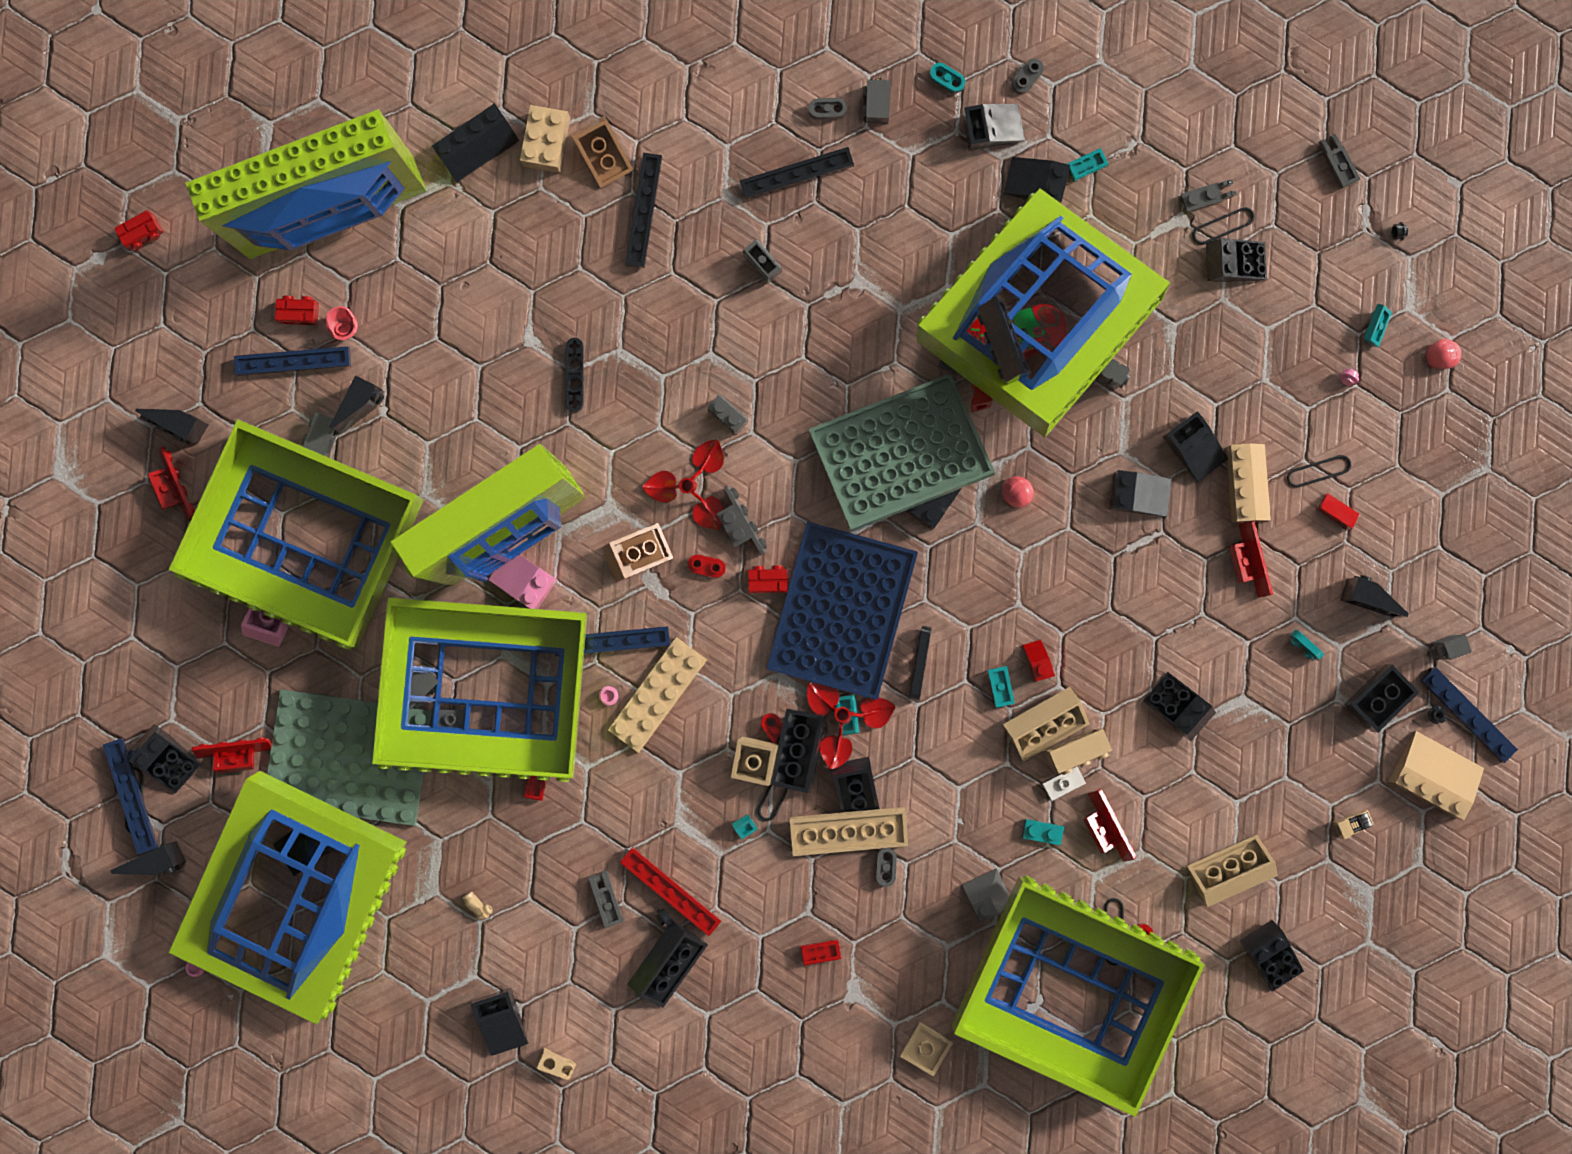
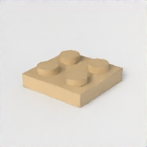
M919 1021L900 1053V1057L934 1077L953 1041Z

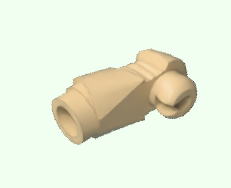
M472 891L462 897L465 906L473 911L478 920L488 918L489 914L493 911L490 905L486 904L483 906L482 902Z

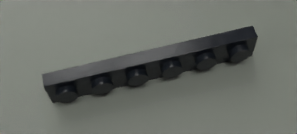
M849 147L740 180L745 200L854 167V162Z
M643 152L626 266L645 268L662 155Z

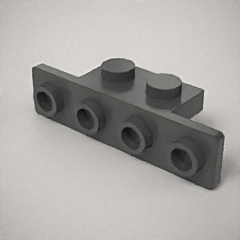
M731 486L724 487L733 505L717 513L734 546L738 547L746 541L753 539L760 554L767 553L765 549L767 544L762 537L759 538L757 534L758 528L754 521L750 522L747 516L749 512L744 504H740L738 500L740 496L737 490Z

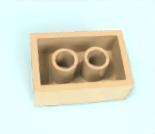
M530 105L520 157L523 167L556 173L561 172L570 123L568 111Z
M1094 728L1044 750L1053 772L1062 775L1072 772L1073 767L1080 766L1081 768L1091 764L1090 760L1098 758V760L1109 756L1108 752L1113 751L1104 730L1101 728Z

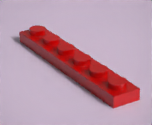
M634 847L620 861L623 866L708 936L721 923V919Z

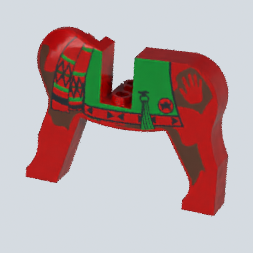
M1041 304L1020 310L1011 320L1015 326L1050 352H1053L1067 336V325L1063 314L1051 305ZM977 317L967 332L985 344L987 342L984 336L986 329L984 324H980ZM1017 336L1019 344L1021 345L1023 340ZM1030 345L1023 352L1025 359L1039 353ZM971 383L973 390L971 411L975 412L991 408L992 398Z

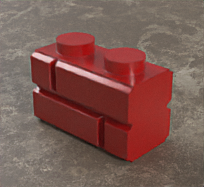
M149 210L114 228L123 246L129 251L141 249L143 247L142 244L148 241H156L160 238L159 235L164 233L155 215Z
M284 295L282 299H276L275 321L277 323L318 325L319 303L313 300V297L301 296V299H294L293 296Z
M782 565L772 566V569H764V566H752V570H748L749 593H787V569H783Z

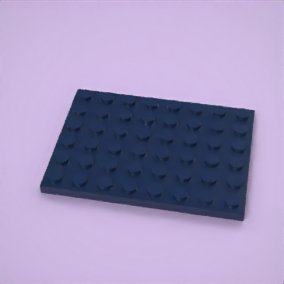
M807 521L766 669L878 700L918 551Z

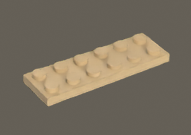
M676 637L608 731L639 753L706 663L707 659Z
M905 807L789 817L793 856L908 846Z

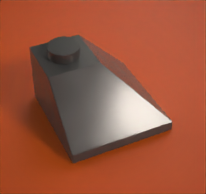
M997 868L962 884L980 923L1003 912L1009 898V893Z

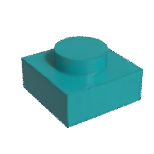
M748 814L732 824L741 839L758 830Z

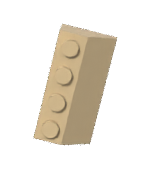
M1235 444L1226 447L1232 523L1270 521L1265 444Z
M1071 687L1060 691L1058 694L1003 724L1023 762L1090 725L1082 703Z
M1258 835L1187 865L1197 891L1207 907L1278 876L1276 863Z

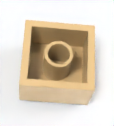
M747 737L738 739L731 778L769 786L779 744Z

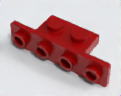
M165 446L160 447L159 455L165 468L147 474L161 510L181 505L187 521H191L195 510L192 503L187 501V490L179 482L180 474L177 468H173L171 463L173 458L170 451H166Z
M1255 522L1241 523L1239 528L1243 543L1229 546L1238 582L1242 583L1253 580L1258 598L1273 595Z
M260 737L256 740H238L231 743L200 744L192 747V752L197 758L214 756L213 771L215 774L253 770L255 752L271 750L272 743L269 739Z
M1101 789L1089 792L1088 795L1096 811L1085 817L1083 821L1100 853H1105L1116 847L1124 862L1136 859L1134 849L1129 844L1124 830L1117 821L1106 795Z

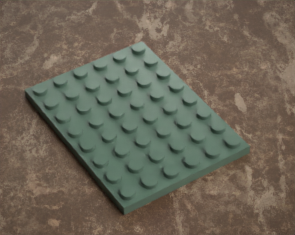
M951 373L809 429L851 532L995 475V470Z
M280 689L267 774L357 818L416 826L424 772L417 771L418 767H412V770H397L398 766L393 765L392 769L377 768L378 764H372L378 703ZM409 707L408 724L431 726L432 711L411 709Z

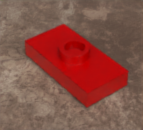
M530 775V778L526 780L523 798L543 801L547 780H537V776Z
M838 939L800 945L803 966L842 959Z

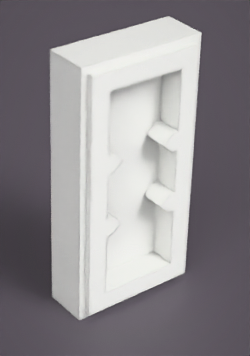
M1077 766L1073 767V771L1066 775L1059 774L1042 783L1051 801L1086 784Z

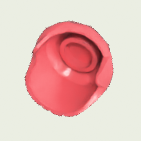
M338 306L330 309L326 315L327 330L335 339L348 340L357 332V320L348 308Z
M1441 339L1428 347L1426 360L1430 367L1434 369L1453 368L1461 360V349L1456 342L1449 339Z
M1021 476L1010 477L1005 480L1002 486L1003 499L1014 508H1024L1033 499V486L1027 479Z

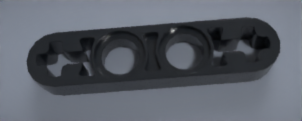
M575 337L569 339L566 343V406L574 413L581 411L584 406V344ZM574 342H577L580 346L576 350L577 356L581 355L580 358L575 357L573 349L570 348V346L574 345ZM572 361L580 362V368L577 371L570 369ZM574 379L580 381V387L576 390L570 388V382ZM570 392L574 394L580 393V396L576 395V400L580 402V405H577L576 408L570 405V402L574 400L573 395L569 396Z
M921 626L909 699L919 701L931 636V627Z

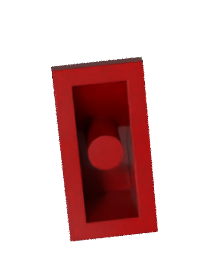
M1041 639L1022 645L1034 682L1055 676L1050 658Z

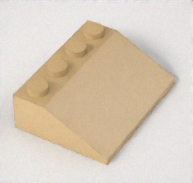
M1414 731L1388 782L1456 819L1465 820L1474 803L1484 768L1423 734Z

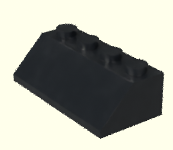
M494 103L433 144L432 147L458 183L517 143L519 139Z
M996 296L978 307L979 314H977L980 324L985 326L986 332H984L987 343H991L993 351H991L993 360L999 363V376L1002 381L1005 380L1006 383L1010 384L1030 376L1031 373L1004 301Z
M786 708L770 785L811 793L827 717Z
M672 921L627 985L639 997L664 1008L708 944L686 927Z

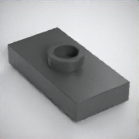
M439 709L438 726L463 727L464 710ZM470 711L469 728L471 727V711Z

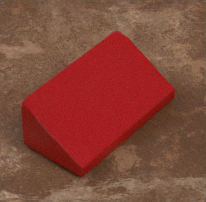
M1329 493L1325 495L1317 507V510L1348 530L1353 529L1359 517V513Z

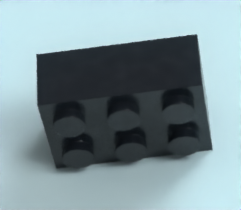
M1385 664L1344 705L1370 732L1379 733L1420 692L1393 664Z

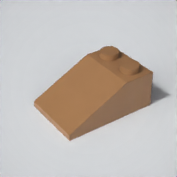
M605 116L572 133L575 143L600 188L633 171Z
M659 523L601 547L616 582L673 559Z

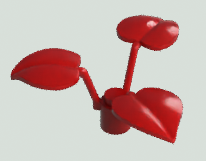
M715 439L704 442L694 451L692 457L693 464L701 468L691 478H683L679 485H676L677 479L674 474L669 471H659L642 487L650 497L664 503L676 499V489H680L683 493H691L701 502L693 508V518L696 523L705 528L719 530L722 523L717 513L724 510L721 501L715 496H709L703 500L695 492L697 488L695 478L704 469L708 473H715L724 464L723 450L719 440Z
M818 683L808 684L807 699L813 712L825 716L831 709L835 712L836 721L839 723L838 737L829 735L822 740L820 745L821 756L829 769L842 766L852 754L853 746L851 741L847 738H842L843 725L849 723L852 716L864 717V722L867 726L878 729L889 722L895 710L893 703L879 697L878 700L873 698L864 700L861 703L862 714L850 712L846 707H839L837 709L833 707L839 702V692L836 688Z

